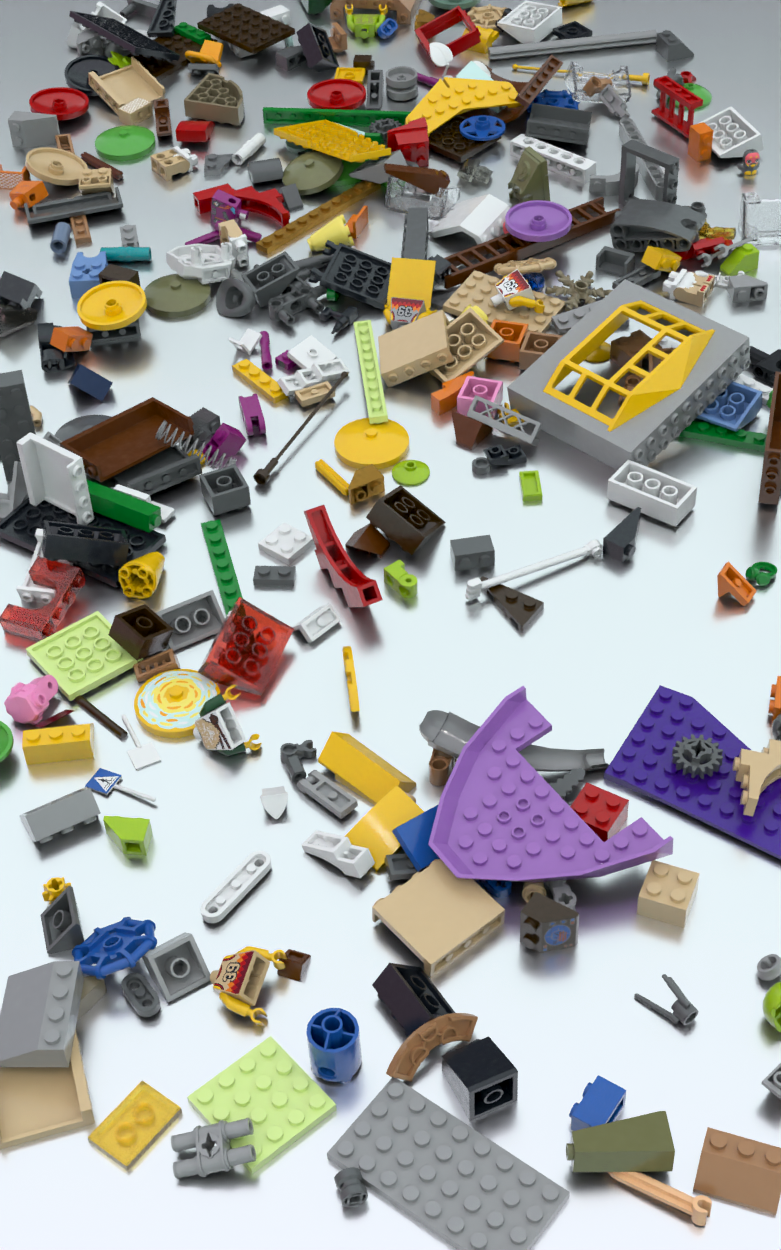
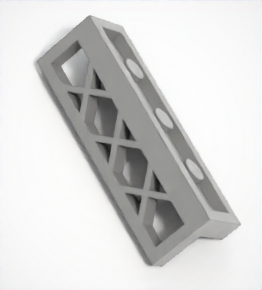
M475 395L466 416L537 447L540 440L536 437L542 423ZM479 401L483 402L486 410L481 413L475 411ZM499 409L503 417L494 420L491 412ZM513 416L517 417L519 424L510 427L507 419ZM529 423L536 425L532 435L527 434L523 426Z

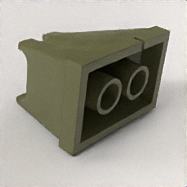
M530 146L524 148L513 177L508 183V189L512 188L509 198H517L521 203L534 200L550 201L547 160Z

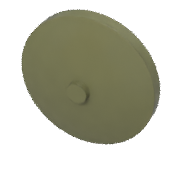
M316 150L309 151L298 156L287 165L283 172L284 177L282 180L285 186L295 183L299 195L314 194L330 187L339 179L344 168L343 162L340 158Z
M178 274L160 277L152 281L144 290L147 299L146 308L151 313L162 317L176 318L192 315L205 308L211 300L209 284H201L197 279H184Z

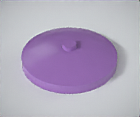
M543 200L519 203L508 210L505 216V226L510 234L519 239L531 242H546L561 238L570 231L572 215L567 208L558 203Z

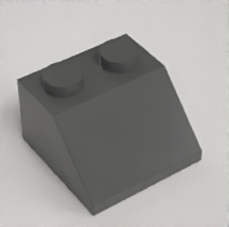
M665 30L657 33L656 50L667 62L694 57V53L671 31Z

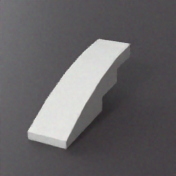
M341 358L313 363L311 368L297 370L291 376L280 377L277 383L285 395L289 396L295 394L294 391L326 381L330 383L339 379L342 372L345 371L349 374L350 371Z

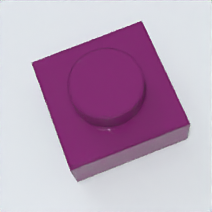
M289 350L275 358V363L286 370H290L297 365L287 356Z

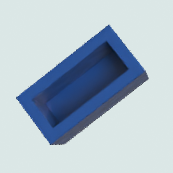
M598 1075L593 1083L589 1082L586 1085L582 1095L583 1099L580 1103L576 1102L569 1113L571 1130L576 1131L614 1122L625 1105L627 1090Z

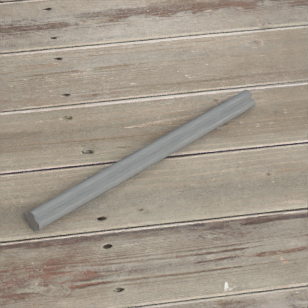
M656 30L489 47L488 58L490 61L652 44L656 43L657 32Z

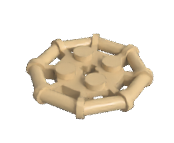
M488 4V6L471 7L467 15L470 16L475 26L499 30L495 23L503 18V12L507 8Z
M550 257L544 259L529 258L522 261L510 260L505 264H496L494 271L503 276L511 274L516 269L519 270L521 275L532 272L540 273L543 270L554 269L557 266V262Z

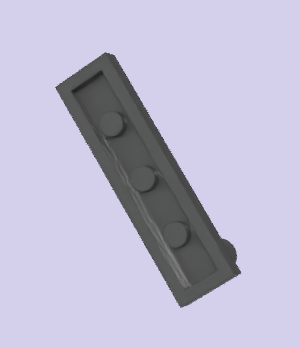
M127 0L128 6L120 11V15L127 18L131 13L135 12L153 18L158 5L144 0Z

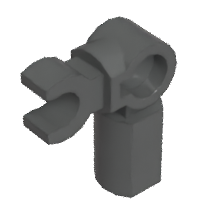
M306 740L300 745L298 743H285L280 748V760L285 764L294 783L302 778L305 779L307 776L300 759L302 757L313 758L316 756L317 749L313 748L312 740Z

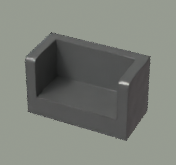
M604 246L596 255L595 270L623 277L635 269L636 254Z

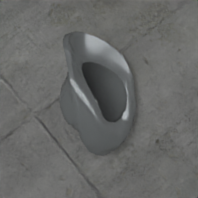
M235 278L225 279L220 284L216 294V308L225 317L244 316L252 311L256 303L252 288L245 282Z

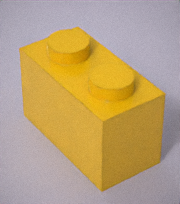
M647 246L641 262L655 270L676 272L682 257L668 249Z

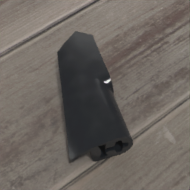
M47 322L38 323L42 369L45 372H57L74 366L76 361L72 352H63L50 344L54 327L62 326Z

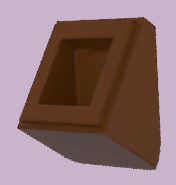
M288 949L285 952L287 959H279V961L284 962L285 968L278 969L277 974L299 981L308 966L311 955Z

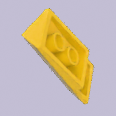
M332 731L318 758V763L335 773V780L373 805H376L395 786L400 787L407 793L416 787V782L347 733Z

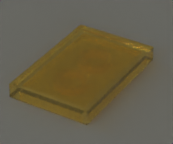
M142 1080L87 1137L88 1142L128 1171L180 1116L182 1109Z

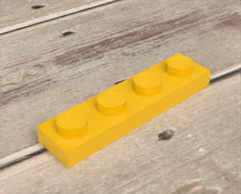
M248 359L232 365V370L235 374L275 404L289 397L285 395L274 379Z

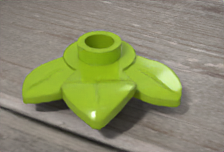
M111 51L113 57H108V61L111 64L117 65L119 68L131 65L130 57H123L121 54Z

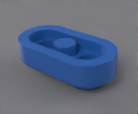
M387 18L377 29L378 35L383 39H388L396 31L398 24L394 19Z

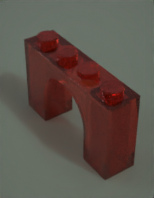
M38 556L28 571L34 584L56 590L55 597L49 604L38 609H26L8 603L0 616V624L4 632L39 642L56 632V628L65 618L67 610L74 603L76 595L84 587L86 580L81 568L57 561H50L47 558Z

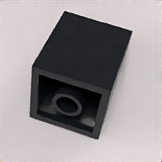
M489 1036L483 1039H476L467 1046L460 1049H452L441 1056L442 1072L469 1121L517 1101L518 1071Z

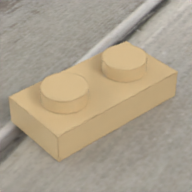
M326 381L294 391L295 398L302 407L322 401L332 386ZM335 390L329 398L335 397Z

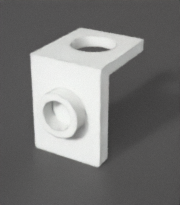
M248 328L240 341L231 337L228 340L237 350L251 355L262 335Z

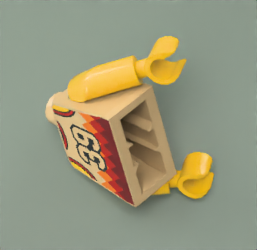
M246 946L235 954L227 955L223 958L219 970H213L210 974L213 989L219 993V999L229 1010L243 1017H246V1015L251 1017L254 1024L261 1027L263 1023L256 1020V1017L260 1014L268 1017L262 1008H255L253 1010L250 1007L255 1006L270 961L273 962L276 969H284V962L277 960L280 958L287 959L286 954L282 950L269 953V950Z

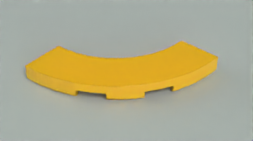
M343 646V662L347 677L350 711L356 712L360 711L352 649L351 646Z

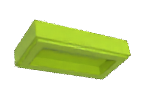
M537 470L520 471L519 480L523 502L542 501L543 495L539 472Z

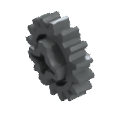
M386 118V120H375V123H371L369 126V133H380L385 141L387 140V131L400 127L401 123Z
M691 734V739H687L684 736L682 737V742L677 741L676 746L673 747L672 763L676 764V770L683 769V775L690 773L691 778L699 775L701 779H704V774L711 777L713 776V771L718 772L719 767L722 766L723 750L718 749L719 743L712 744V738L705 740L703 735L695 738L694 734Z

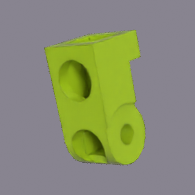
M400 559L384 568V582L404 598H413L417 595V578L405 571V564Z

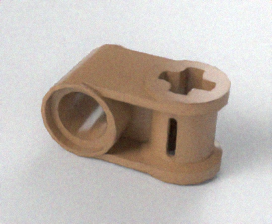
M433 748L429 761L430 783L435 786L446 785L458 758Z

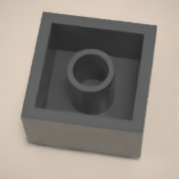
M236 464L199 475L201 492L214 516L251 505L249 486Z

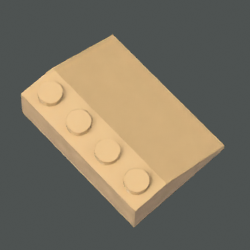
M469 308L447 325L449 349L454 361L428 372L443 383L461 376L502 344L504 339L472 308Z

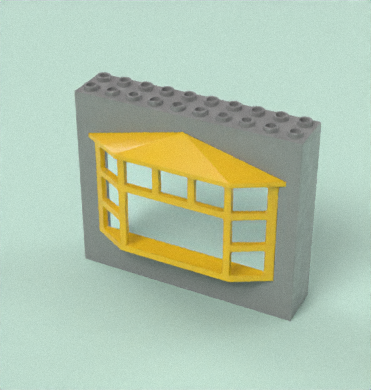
M625 279L507 387L510 409H517L521 415L542 423L541 430L615 470H618L628 459L647 466L686 427L690 426L692 421L698 415H701L704 409L709 404H712L721 392H724L744 370L748 369L751 363L749 337ZM629 318L659 331L652 340L609 380L579 366ZM665 336L681 342L669 355L654 348ZM646 354L663 360L650 373L635 366ZM572 371L581 375L569 395L554 389ZM627 372L643 378L632 391L616 384ZM587 378L603 386L591 407L575 400ZM609 390L625 397L624 402L613 419L597 411Z

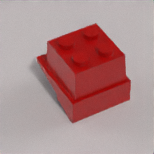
M425 117L387 131V148H391V152L401 150L405 160L414 162L419 167L429 166L428 125Z

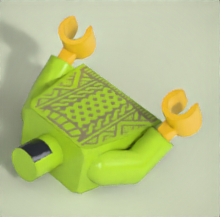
M351 4V9H347V5H345V13L348 14L346 16L348 29L355 33V37L363 39L375 37L378 33L377 29L385 21V14L388 12L387 5H385L384 9H382L381 4L379 5L381 15H352L353 5Z

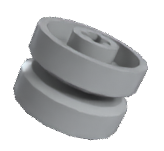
M406 66L389 69L386 72L387 96L399 101L416 97L418 94L417 71Z

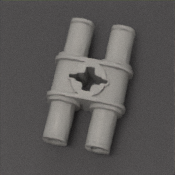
M246 1118L229 1123L220 1120L219 1123L203 1127L198 1125L191 1132L171 1136L173 1151L179 1152L196 1148L197 1151L195 1158L173 1162L175 1178L180 1179L197 1174L207 1177L211 1173L224 1170L229 1172L233 1169V1166L256 1161V1151L252 1144L230 1149L231 1139L253 1134L254 1129L251 1119Z

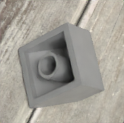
M184 932L155 947L153 950H149L142 957L152 980L167 1002L210 981V972L191 933Z

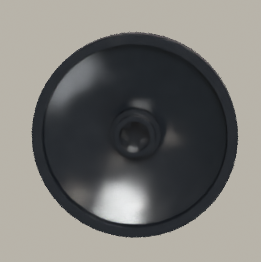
M85 55L68 63L64 72L65 81L72 89L79 90L89 96H99L89 85L88 73L94 71L98 76H102L121 68L111 64L106 56Z

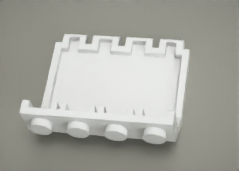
M490 194L461 201L429 232V236L437 238L462 231L473 237L477 245L502 235L504 232L505 216L510 206Z

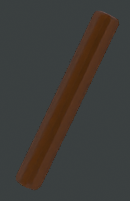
M87 152L81 153L80 156H82L81 159L97 169L102 167L111 168L113 178L117 180L123 179L122 171Z

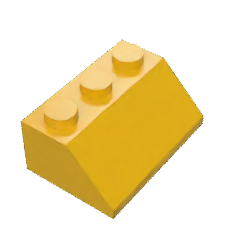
M94 723L24 730L22 749L26 764L33 765L94 758Z

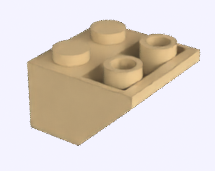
M102 167L92 170H80L79 190L81 194L87 195L104 191L113 193L114 182L111 168Z

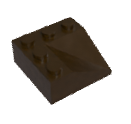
M401 485L378 499L366 516L374 527L382 530L388 539L395 541L404 552L411 555L419 551L446 523Z

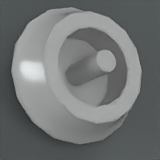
M777 954L764 956L757 964L758 977L761 980L769 981L781 976V957Z

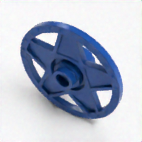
M473 116L465 119L460 124V133L464 137L476 141L493 140L502 136L505 132V123L493 116Z

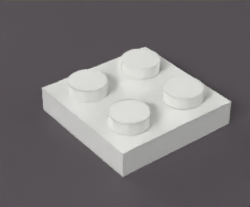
M283 522L258 543V548L289 565L314 544L312 536Z

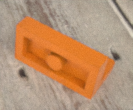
M364 205L357 215L353 214L346 223L351 233L348 237L351 236L357 239L368 224V206Z

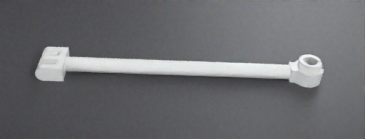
M594 539L582 548L485 581H481L479 577L471 579L467 582L465 598L470 600L479 597L481 590L584 555L597 558L602 555L603 546L599 540Z

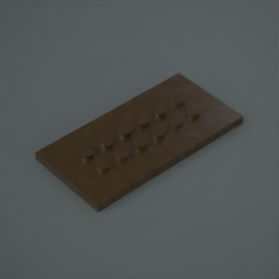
M174 32L173 37H157L154 41L179 54V61L173 60V62H170L164 58L158 60L153 56L147 58L142 56V54L135 56L130 53L127 56L130 58L134 57L159 82L190 63L185 57V52H200L203 44L200 45L192 41V39H187ZM211 38V41L218 42V40Z

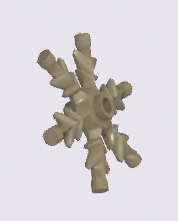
M561 270L556 271L555 275L559 277L558 281L562 282L564 286L561 288L554 285L553 288L546 287L545 289L546 294L553 293L556 296L568 294L571 296L564 302L567 305L565 312L572 310L573 307L578 308V304L583 300L585 304L596 302V299L589 297V295L596 298L597 296L605 298V296L613 291L603 290L602 287L596 290L595 287L592 290L588 289L591 283L594 282L591 279L593 277L592 271H588L585 277L581 275V280L574 283V279L571 280L569 275L565 276Z

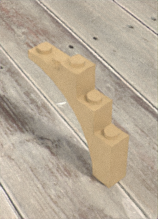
M769 739L767 748L763 747L762 752L741 748L739 757L734 758L732 770L736 771L735 781L741 782V788L744 789L740 799V804L744 805L743 815L753 817L760 794L769 784L781 778V741Z

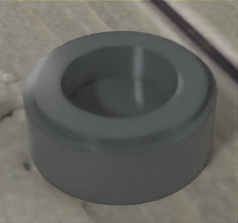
M479 457L472 461V471L474 473L484 475L490 472L491 464L487 458Z

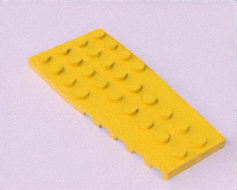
M326 119L273 128L274 135L279 136L280 139H286L288 142L295 143V145H301L302 148H310L349 162L356 161L361 163L365 162L366 159L378 160L379 157L391 155V148L385 149V145H378L377 141L371 142V138L364 139L362 134H359L358 137V132Z

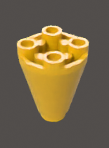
M151 552L123 565L118 572L123 593L127 597L139 599L152 596L163 571L164 556L159 552Z

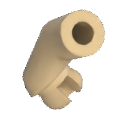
M30 405L34 426L39 427L42 424V413Z

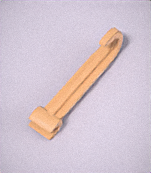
M608 1172L617 1181L689 1214L692 1222L696 1225L705 1226L706 1217H710L712 1201L707 1196L699 1195L694 1198L641 1172Z

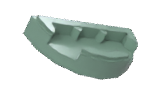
M286 140L287 150L291 153L298 154V152L305 151L307 153L312 151L310 148H302L301 145H295V143Z

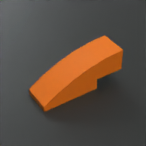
M470 371L442 383V389L431 393V409L440 416L456 407L457 396L466 377H474V372Z

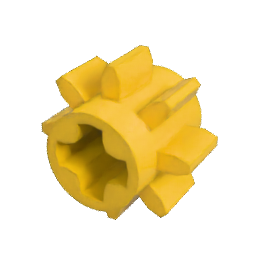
M64 877L51 878L47 884H43L44 892L42 896L44 901H49L51 904L68 886H71V883H65Z

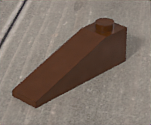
M384 164L385 173L442 198L450 183L449 175L443 170L438 171L431 168Z

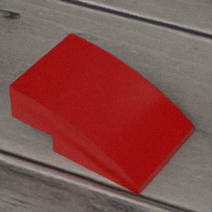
M181 121L175 130L177 141L207 142V140H210L215 123L214 121Z

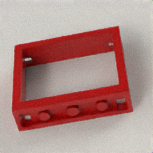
M460 6L414 30L420 44L429 57L430 43L428 39L461 21L469 33L446 45L451 50L453 57L481 42L479 37L481 33L470 16Z

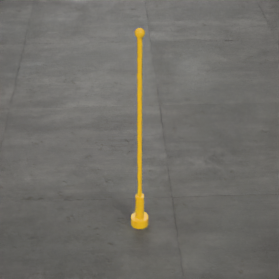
M517 64L512 66L514 70L527 69L538 71L540 69L538 67L518 66ZM570 70L557 71L559 73L624 78L629 81H640L642 85H649L650 73H643L641 76Z

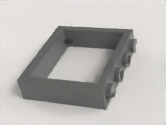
M633 139L623 144L619 204L625 206L628 200L639 199L634 196L636 156L665 168L662 201L676 204L679 158Z

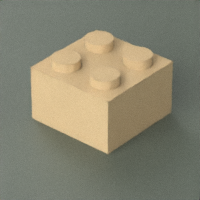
M653 860L638 896L637 914L684 928L698 891L700 873Z

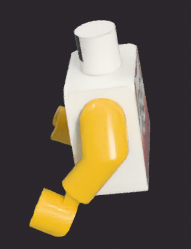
M518 269L508 276H504L501 281L496 283L495 287L498 294L490 298L494 307L504 303L508 310L525 306L534 308L536 313L541 314L544 312L545 306L543 301L538 299L535 302V297L528 281L525 280Z

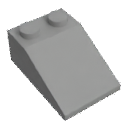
M14 111L8 118L13 147L33 148L55 145V135H60L57 115Z
M401 150L391 152V155L379 157L378 160L365 161L349 175L352 178L380 184L387 182L389 184L395 181L396 178L385 173L384 164L408 165Z

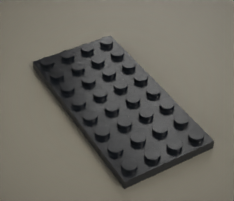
M70 11L69 17L73 18L74 22L82 24L83 27L90 28V31L98 33L101 37H106V40L123 47L122 49L131 51L132 55L139 56L142 54V56L147 58L153 56L158 60L164 58L170 62H173V60L179 61L180 55L116 19Z
M28 497L0 521V537L34 552L38 543L35 533L37 528L43 529L44 520L77 524V519L75 515L45 500L34 506L30 504ZM94 511V519L87 524L90 526L124 529L129 542L126 563L148 553L155 552L166 542L164 534L154 530L146 532ZM87 562L73 563L72 569L116 588L120 585L118 572L122 566L113 568L107 564L94 566Z

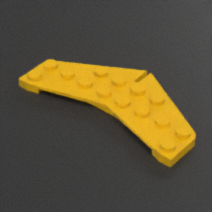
M443 77V81L440 79L406 117L405 125L410 121L425 117L429 137L430 133L456 115L464 112L500 106L514 108L521 106V104L515 101L518 93L509 82Z

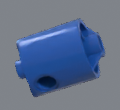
M342 1008L321 1010L313 1015L307 1024L306 1035L312 1072L315 1076L326 1081L349 1082L359 1069L362 1059L357 1019L350 1012Z

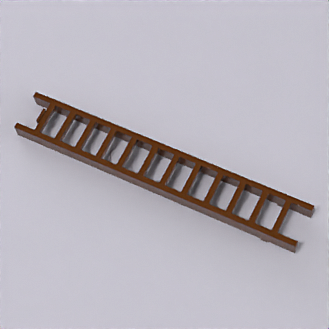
M599 197L569 209L574 226H571L570 231L561 238L546 242L527 243L507 233L445 257L444 259L451 263V271L453 273L444 276V288L449 289L459 284L462 285L474 270L486 274L494 271V266L498 263L505 264L510 260H522L610 225L615 221L616 211L621 210L617 208L609 212L604 211V198ZM597 212L600 215L593 217L590 214ZM584 217L587 221L580 222L577 219ZM518 243L521 246L514 249L510 245ZM503 248L508 251L503 254L498 252V250ZM492 254L494 257L486 259L484 256ZM478 259L480 263L473 265L470 261ZM462 264L467 267L462 270L456 268L457 266Z

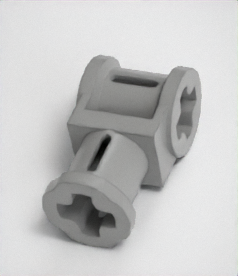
M567 880L545 882L546 886L551 890L552 900L576 911L574 907L577 902L576 895L571 891L570 886L566 885Z

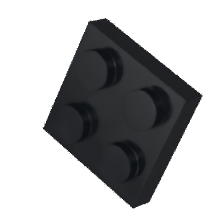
M573 21L554 28L553 35L562 40L592 37V30Z

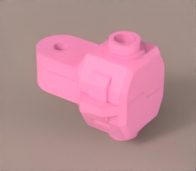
M45 675L33 679L28 684L21 682L15 684L4 702L7 713L12 716L15 722L37 724L43 718L42 715L50 704L49 700L58 692L57 680L52 675Z

